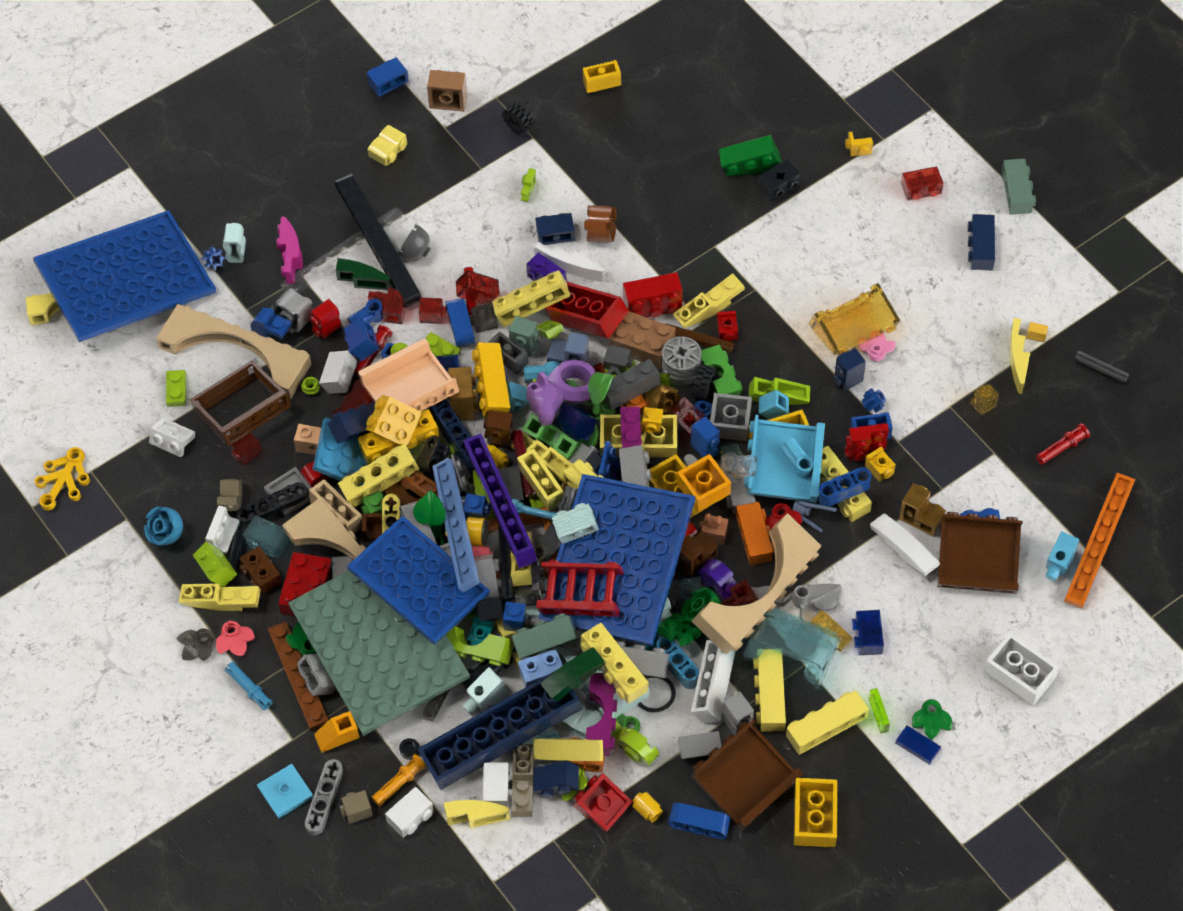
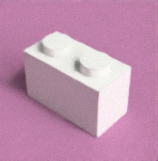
M349 351L329 352L319 384L328 394L347 392L357 360Z
M508 762L484 763L483 801L509 807V801H512V789H509V782H513V770H509Z
M415 787L385 813L386 821L404 838L407 834H412L417 829V825L422 821H426L432 816L434 811L433 804Z

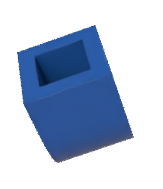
M262 308L250 326L251 331L256 332L260 336L266 338L274 335L282 339L292 325L291 321L276 315L273 309Z

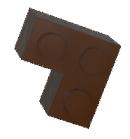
M702 531L697 536L691 537L688 534L684 537L676 567L691 580L697 575L695 570L708 558L714 559L718 555V545Z

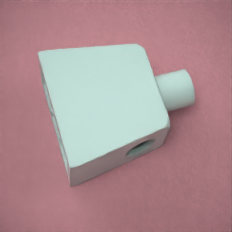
M489 667L466 690L470 698L462 706L469 714L478 707L485 711L488 709V705H495L508 694V691L503 681Z

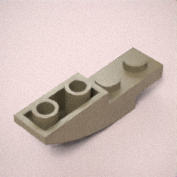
M521 744L513 749L511 817H532L533 744Z

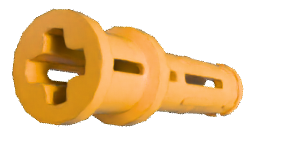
M414 754L412 760L405 766H401L399 772L371 796L372 800L379 807L407 781H413L414 776L418 772L427 768L424 761L418 755Z

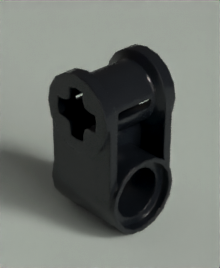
M432 435L426 440L425 446L416 460L420 468L419 471L434 474L432 466L445 460L449 454V445L442 443L438 436Z

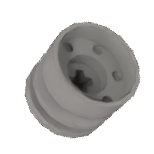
M684 336L672 338L664 345L662 350V375L667 382L674 386L683 387L693 384L697 370L701 365V348L691 338Z

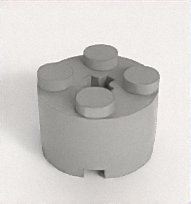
M290 288L271 306V309L274 310L276 315L291 321L292 326L287 332L294 333L297 331L298 333L309 322L313 303L309 298L301 296L294 289Z

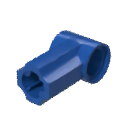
M378 299L369 300L364 308L347 317L349 324L360 316L369 324L380 322L384 318L381 301Z

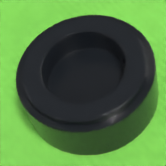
M412 738L404 739L399 745L400 755L404 759L412 760L414 754L419 755V743Z

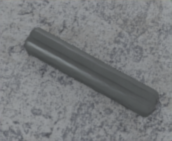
M1079 351L1075 357V360L1123 383L1129 377L1128 373L1084 352Z

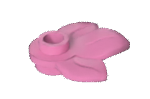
M874 332L870 335L869 339H859L858 346L860 350L867 352L872 361H881L886 353L892 352L895 349V342L886 341L885 335L881 332Z

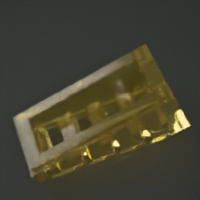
M823 610L810 622L808 630L839 652L852 640V637ZM841 636L843 639L838 643L836 640Z

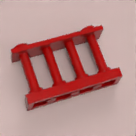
M557 560L542 562V568L549 575L546 598L537 600L536 604L540 614L559 615L564 613L565 615L619 617V608L612 601L615 575L624 574L620 564L616 562H607L606 564L560 563ZM557 573H568L566 595L563 601L554 599ZM576 574H588L585 599L582 601L573 600ZM596 574L607 575L605 597L602 602L593 601Z

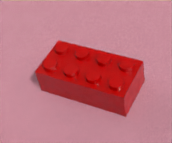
M567 282L570 297L544 308L551 321L606 339L612 335L629 312L620 296Z

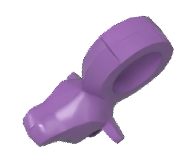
M579 360L562 362L548 377L544 372H540L536 382H531L528 385L526 399L530 402L532 411L537 414L538 421L542 425L546 426L553 423L555 413L564 401L580 404L591 400V394L588 392V382L592 374L596 372L590 364ZM578 378L587 384L582 387H573L567 385L564 380Z

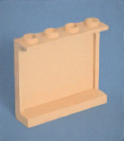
M425 338L358 372L363 387L374 402L381 395H385L420 412L459 392L456 378H451L431 352L429 343Z

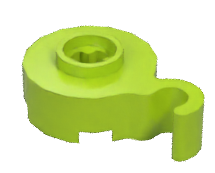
M616 720V731L612 730L611 737H615V742L621 745L624 753L636 763L640 762L644 766L649 767L659 756L657 748L654 746L651 749L646 737L633 728L631 730L630 728L622 727Z

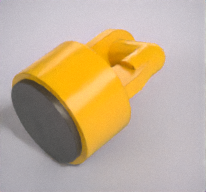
M468 517L466 524L471 546H485L488 539V521L486 518Z

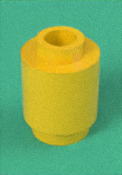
M488 444V450L497 469L506 468L509 463L508 455L496 446Z
M640 792L633 799V808L646 821L649 820L653 823L662 815L661 805L647 792L643 794Z

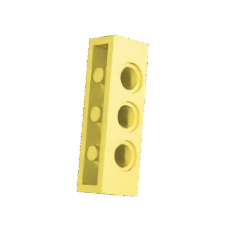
M404 443L401 446L395 447L386 455L378 457L371 464L361 467L354 474L344 477L338 485L347 501L355 508L363 503L362 498L379 490L380 492L384 491L420 468Z

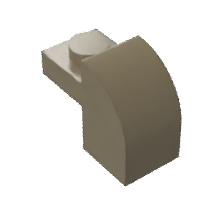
M242 479L220 480V496L217 497V505L226 507L227 511H238L242 503Z

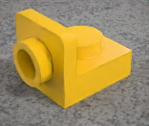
M644 407L641 431L660 433L663 409Z

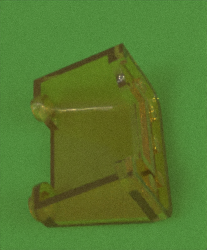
M879 283L870 286L871 291L863 292L859 297L830 311L829 309L825 312L821 310L813 315L809 322L811 329L834 356H838L842 352H848L885 332L890 334L897 329L896 326L899 324L900 319Z

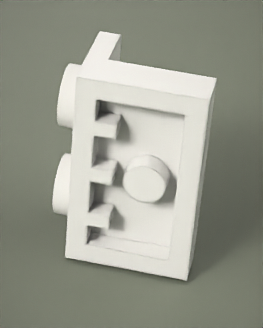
M162 418L151 427L149 443L182 457L185 446L195 438V431Z
M218 506L205 538L206 541L219 548L222 553L227 554L238 528L239 519L230 517L226 507Z

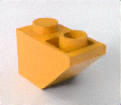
M348 711L331 718L314 736L321 753L358 739L359 733L353 716Z

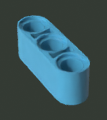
M664 636L659 637L656 642V648L669 647V649L665 650V654L670 655L668 662L669 671L683 687L687 689L695 688L699 676L697 666L674 640L671 642ZM679 660L682 663L675 664L674 661ZM687 675H693L694 678H690V679H689V678H687V677H685V676H687Z

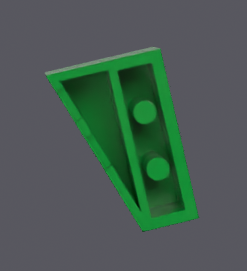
M771 135L719 149L721 167L726 176L760 174L781 163L780 153Z

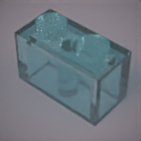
M257 515L254 516L243 533L248 546L254 549L260 546L265 554L269 556L274 555L280 558L291 541L285 534L283 527Z

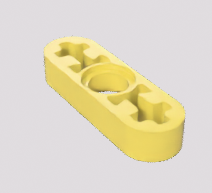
M393 493L387 494L382 500V534L389 528L386 525L388 517H395L396 520L400 518V499ZM390 497H393V501L397 502V504L393 505V511L397 510V514H385V510L390 511L389 504H386Z

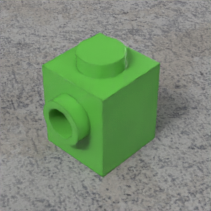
M380 490L362 498L363 506L361 509L363 514H382V500L384 497Z

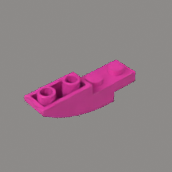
M281 217V223L278 224L279 238L276 239L277 249H280L284 266H281L282 277H285L287 284H294L295 269H303L302 253L294 228L286 217Z

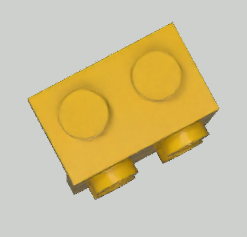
M381 395L375 402L373 415L367 420L366 430L383 436L399 445L405 443L407 446L421 417V412L392 397Z

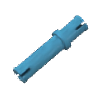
M235 662L227 665L230 669L226 667L225 672L247 693L248 698L254 700L262 710H267L270 707L267 703L272 705L273 702L262 692V688L256 685Z

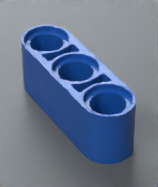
M464 298L445 301L456 347L475 344Z
M861 467L822 483L819 487V503L824 506H832L867 491L870 488L872 474L870 470Z
M673 803L668 825L674 829L716 839H725L731 817L725 813L683 803Z

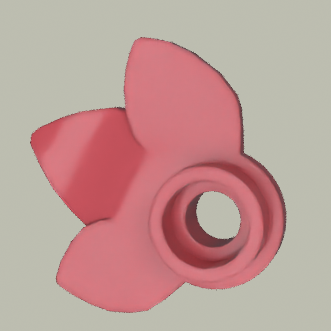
M227 621L222 626V634L216 639V648L219 654L230 650L236 656H243L247 650L246 642L255 639L254 633L249 627H242L235 621Z

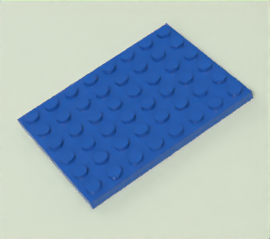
M169 210L33 257L35 266L78 342L173 309L177 304L184 305L216 293V287Z
M582 474L572 509L578 504L589 503L599 530L565 544L561 543L556 560L560 563L589 564L616 562L620 564L624 574L615 575L612 601L619 608V617L569 615L576 630L586 632L602 623L613 638L653 646L696 500L695 496ZM557 573L554 599L557 601L565 599L568 573ZM576 574L573 600L582 601L585 599L588 574ZM605 574L595 575L594 602H602L604 600L607 575ZM539 614L538 619L551 622L554 620L553 617L557 615Z

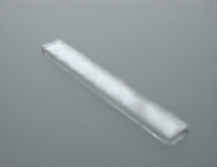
M397 207L378 219L387 235L408 222V218ZM361 231L295 273L294 284H287L285 280L280 283V288L284 292L292 288L300 294L336 270L338 258L351 260L368 249L369 245Z

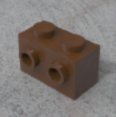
M490 410L488 417L484 419V438L487 439L489 445H494L498 449H510L512 443L511 433L514 431L512 413Z
M260 546L239 558L241 572L244 576H249L251 586H259L262 595L282 584L280 573Z

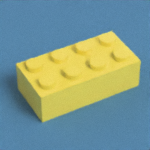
M600 414V456L603 455L605 442L610 441L612 446L615 447L618 458L620 457L619 449L622 448L620 415ZM640 415V425H641V421H642L643 415ZM663 415L660 433L641 431V445L645 452L648 451L649 457H671L677 454V415Z

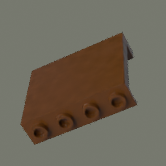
M958 512L943 514L937 587L1016 594L1019 588L1018 568L1021 525L1023 521L1018 520L1017 517L998 519L996 515H987L984 518L978 517V514L968 513L966 516H961Z
M754 719L749 723L746 721L737 728L739 732L735 736L730 734L723 741L724 745L720 749L715 747L708 754L710 757L705 762L703 760L699 761L693 767L695 771L691 775L718 807L731 817V821L740 831L795 783L796 778H801L803 775L799 768L794 770L753 725L755 723Z

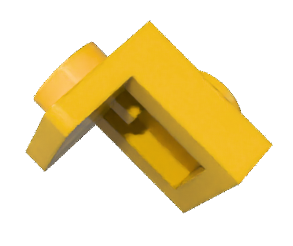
M848 132V139H845L846 150L849 149L850 156H865L872 154L873 141L872 138L854 139L853 132Z

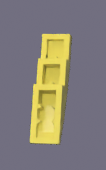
M1014 318L1010 337V363L1017 391L1019 394H1022L1030 353L1023 352L1026 336L1018 335L1021 319Z
M523 432L527 452L535 449L553 477L565 482L563 480V472L572 466V463L551 446L548 448L539 440H534ZM512 442V443H511V448H512L513 450H515V449H514V444H513V442Z
M572 738L533 739L534 759L603 761V740Z

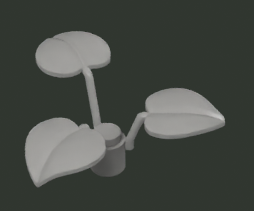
M817 584L809 588L803 585L797 586L794 594L790 593V596L785 601V596L780 600L776 599L774 601L776 606L769 613H764L769 615L776 614L780 607L786 606L791 600L795 607L800 608L798 631L789 632L784 640L785 647L790 653L800 658H808L814 654L817 648L816 635L812 631L802 632L804 607L808 603H813L814 607L820 611L834 609L839 600L840 584ZM769 586L751 587L750 596L752 602L760 600L767 592Z

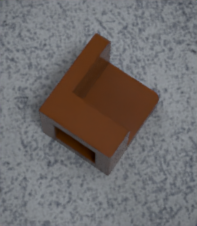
M381 513L362 514L364 542H374L382 535Z

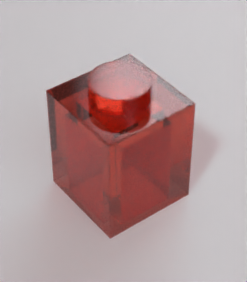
M420 297V323L442 324V319L446 317L447 311L446 306H443V299Z
M251 433L231 444V455L236 461L240 460L245 465L262 452L260 441Z

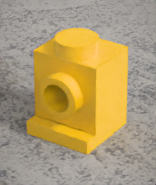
M882 447L867 455L865 467L870 470L879 482L884 478H890L895 472L896 465L883 451Z

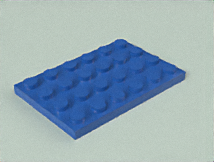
M404 516L399 518L347 565V570L433 645L438 643L490 592L480 581L478 585L465 592L459 590L452 557Z

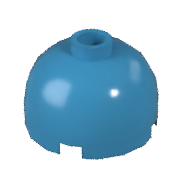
M155 507L147 514L146 518H148L147 525H144V531L149 542L156 545H170L181 537L183 521L177 511L169 507Z

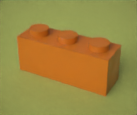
M759 502L736 506V519L749 566L771 562L775 552L773 543L769 539L770 527L765 525L766 513L764 508L761 509Z

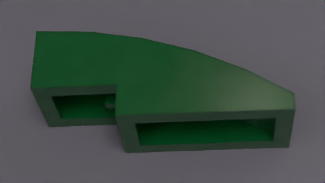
M337 259V280L352 281L354 288L391 291L390 277L380 270L358 261Z
M592 647L561 666L540 684L552 699L559 701L573 688L578 689L606 662L598 651Z

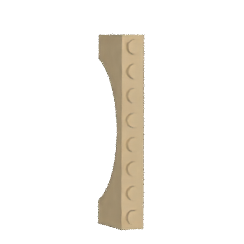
M177 304L156 338L159 349L172 354H177L188 347L206 342H227L242 346L255 353L264 361L272 374V379L287 393L289 399H292L312 365L310 354L304 350L294 349L288 344H281L270 337L265 338L254 331H247L238 325L226 323L220 318H213L205 312L200 313L189 306Z
M321 498L282 525L285 534L295 546L308 544L328 546L343 552L353 560L366 549L363 545H358L355 541L357 538L351 530L347 531L345 529V523L341 517H336L332 513L333 508L327 501L323 502Z
M788 513L769 531L775 552V571L771 585L764 596L754 603L743 606H725L710 602L692 620L726 655L732 650L736 652L743 645L741 640L743 638L747 639L754 632L752 627L754 625L758 626L765 619L763 614L765 612L769 613L776 606L774 601L776 599L780 600L787 593L786 587L790 588L798 580L796 578L797 574L801 575L808 568L806 565L808 561L812 562L819 555L817 551L821 545Z

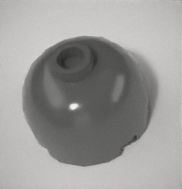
M417 224L414 226L416 231L412 229L400 249L403 252H398L399 257L407 261H417L422 256L426 257L431 249L428 247L430 237L427 231Z

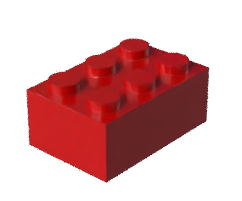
M677 272L623 283V302L628 311L647 318L658 317L664 314H673L682 307L683 290Z
M293 552L278 602L281 615L295 617L288 602L331 580L333 574L331 558Z

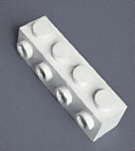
M706 640L691 713L703 723L720 722L723 701L726 697L735 656L733 650L726 655L711 640Z

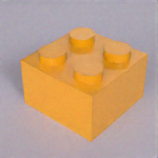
M710 454L677 472V485L684 494L695 496L696 500L693 507L697 512L731 494L730 480Z

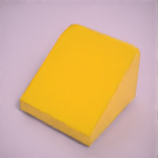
M1030 322L1026 338L1045 342L1048 326Z

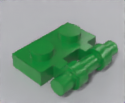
M676 612L659 624L657 633L671 642L676 639L681 646L691 644L694 639L699 638L702 631L698 627H691V624L686 621L682 614Z

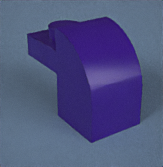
M708 558L695 570L704 585L713 586L723 602H728L741 590L732 577L734 575L733 572L717 559Z

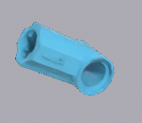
M549 361L540 366H524L525 383L533 382V379H537L540 372H544L548 377L560 363Z
M794 438L789 439L780 446L781 451L794 467L795 474L799 477H807L814 465L812 458L805 454ZM805 463L808 469H802L799 464Z

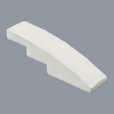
M540 242L533 246L534 256L539 252L568 274L600 282L605 280V269L577 251L570 255L558 246L553 251Z
M885 513L870 523L871 530L882 536L885 544L898 552L900 559L925 576L940 565V562L912 534Z

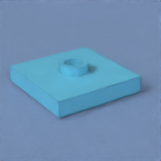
M293 764L257 784L259 791L278 819L313 798V794Z

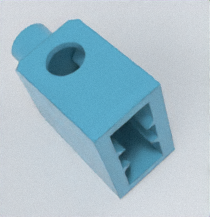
M1061 531L1047 560L1046 568L1048 571L1045 575L1046 578L1056 581L1059 575L1064 576L1077 553L1080 539Z

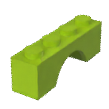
M455 626L446 634L456 653L461 658L466 659L468 655L472 656V660L482 663L484 659L489 660V664L500 667L501 663L509 665L514 642L508 638L489 634L480 644L469 646L465 640L463 629Z

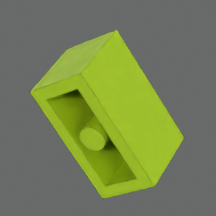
M207 541L193 554L208 579L214 583H219L221 587H225L237 575L222 551Z

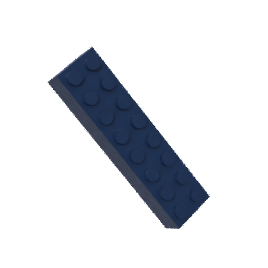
M550 673L418 748V751L439 789L442 790L484 766V763L495 760L581 711L583 708L574 690L569 691L559 701L552 699L540 684L552 674Z

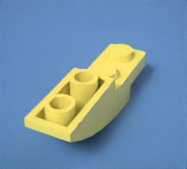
M731 274L706 294L700 293L673 313V316L683 328L698 324L730 305V300L742 292L745 287L734 274Z
M219 583L182 584L179 603L208 610L242 611L243 608L258 607L261 589L259 586L221 587Z

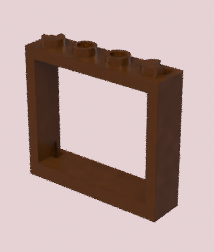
M253 360L189 399L195 413L227 446H230L292 406L287 393ZM255 379L272 394L271 397L223 427L206 412L207 409Z

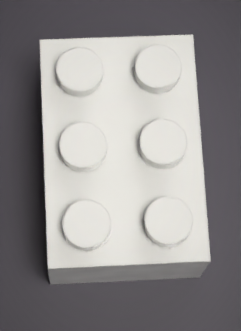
M1009 633L986 660L984 672L1034 706L1056 679L1060 667Z

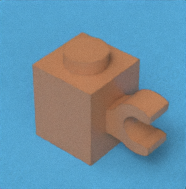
M705 514L704 522L700 521L698 531L699 533L702 531L716 544L724 545L728 530V519Z

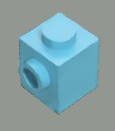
M509 381L507 389L510 410L518 412L529 403L526 399L527 388Z
M774 390L759 397V414L765 418L773 419L789 413V397L783 393Z

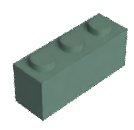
M1025 159L1003 160L1002 176L1010 215L1032 213V208L1036 205L1035 195H1032L1033 182L1029 180L1030 167L1026 166Z
M564 613L554 616V620L546 623V620L534 624L535 627L528 630L525 627L517 630L512 639L519 659L528 656L532 657L545 650H551L578 640L579 638L571 616H565Z

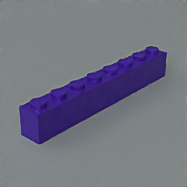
M482 434L463 440L470 462L518 568L537 562L534 547Z

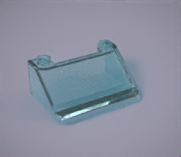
M773 608L769 613L765 612V619L757 626L744 650V659L750 661V658L756 659L760 657L766 647L807 664L805 669L807 681L814 684L815 689L820 690L839 645L837 633L777 608Z

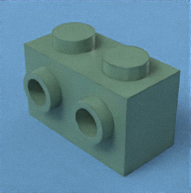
M516 316L509 329V339L527 351V356L531 357L533 352L538 350L540 341H538L539 331L537 330V322Z

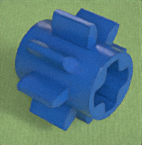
M212 246L210 250H204V257L201 258L206 262L204 266L207 268L211 266L213 270H216V266H223L222 262L226 257L221 255L222 250L219 248L216 250Z
M871 388L863 395L862 404L867 411L874 410L877 413L885 406L886 399L880 390L874 391Z

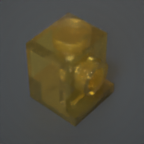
M989 383L979 387L974 392V398L970 400V403L983 415L997 406L999 393Z

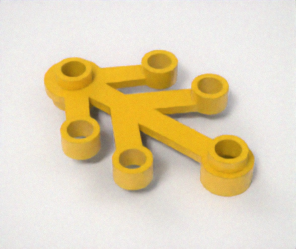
M72 447L67 451L66 456L53 461L48 460L44 463L45 472L50 474L37 476L34 480L36 487L43 489L47 483L54 480L57 481L49 493L43 494L40 497L39 503L42 509L50 511L56 506L55 499L65 482L69 489L68 495L70 500L78 501L81 498L80 491L76 488L71 471L75 466L79 484L81 486L89 484L90 478L85 473L82 462L85 460V454L82 449ZM65 465L64 469L55 472L56 467Z

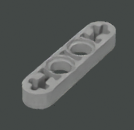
M331 759L325 763L305 819L306 831L310 835H319L324 830L340 784L343 767L341 762L336 759ZM336 766L337 770L334 771L332 775L333 779H331L330 769H333V767ZM324 784H331L333 789L330 792H323L322 786ZM319 802L327 804L326 808L322 811L315 809L316 804ZM316 815L318 816L317 822L319 826H315L312 829L310 824H314Z

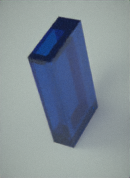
M906 725L895 744L929 765L941 750L940 745Z

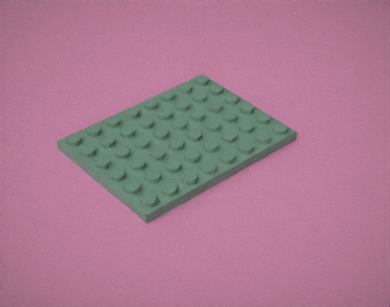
M350 571L288 602L363 736L470 678L467 669L446 635L433 645Z

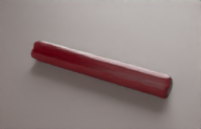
M515 429L511 436L516 457L525 454L527 450L522 431ZM520 471L525 496L533 498L536 493Z

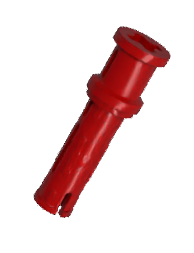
M384 325L378 326L375 337L379 349L362 362L359 361L354 370V374L358 377V372L372 364L377 353L384 349L388 338L392 337L393 332Z
M1079 423L1077 428L1071 432L1067 431L1064 433L1063 438L1037 454V461L1044 465L1069 447H1076L1078 442L1090 437L1089 430L1084 424Z

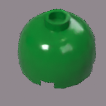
M707 587L697 589L691 593L693 597L690 600L686 599L682 606V616L695 627L697 626L692 620L702 608L710 602L721 605L718 596Z

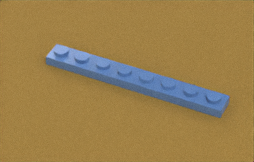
M446 458L432 467L439 499L446 512L444 523L458 588L465 592L478 585L479 578L453 461L450 458Z

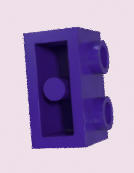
M539 252L526 264L527 277L533 281L539 280L558 270L565 281H567L566 271Z

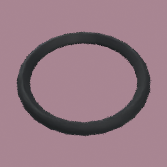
M647 675L644 676L646 679H648V678H659V677H653V676H647ZM667 677L666 679L660 678L666 681L671 688V698L666 705L660 708H649L639 702L638 706L648 712H661L669 708L676 695L675 687L670 679Z

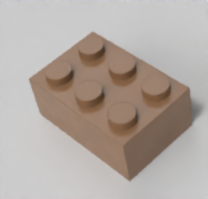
M629 311L610 336L609 345L630 349L631 357L634 360L644 362L650 359L655 367L661 369L663 347L670 339L675 338L676 328Z

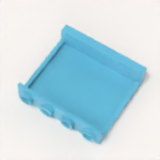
M756 415L754 421L750 422L749 432L753 433L752 439L748 440L747 451H751L750 458L747 457L746 469H749L748 476L744 478V487L747 488L746 494L816 503L819 494L825 423L817 422L816 426L760 420L758 419L759 415ZM794 438L805 454L813 460L814 465L807 477H799L795 474L794 467L780 449V446L789 439ZM805 463L799 464L802 469H808Z

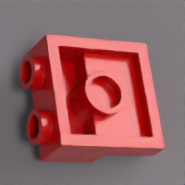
M888 424L849 428V434L845 438V456L849 457L850 461H862L869 455V451H875L879 447L886 449L889 431Z
M602 773L598 777L594 775L587 782L589 787L585 792L580 790L573 798L576 801L573 806L586 819L590 818L601 830L607 832L633 801Z

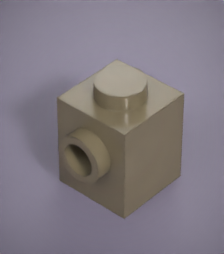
M365 790L357 793L351 792L341 798L343 803L342 806H339L343 818L347 817L349 824L373 816Z

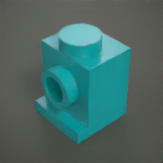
M474 617L473 625L467 638L468 645L480 644L489 634L493 635L494 623L481 621L479 618Z

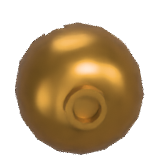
M661 384L649 390L645 394L644 400L648 408L663 409V415H670L671 413L675 415L680 406L681 397L677 394L678 390Z

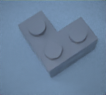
M570 332L568 341L552 339L547 362L556 361L561 364L569 360H579L587 363L589 358L588 336L582 333Z

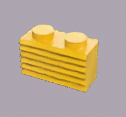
M616 60L583 68V83L587 93L621 85V71Z

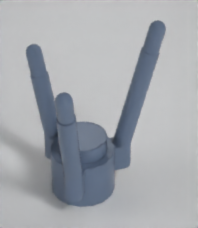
M796 500L793 510L799 512L803 522L820 533L823 530L804 516H809L811 508L837 511V508Z

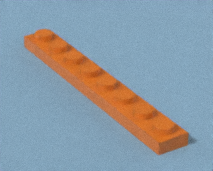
M1116 473L1064 602L1083 609L1135 479Z

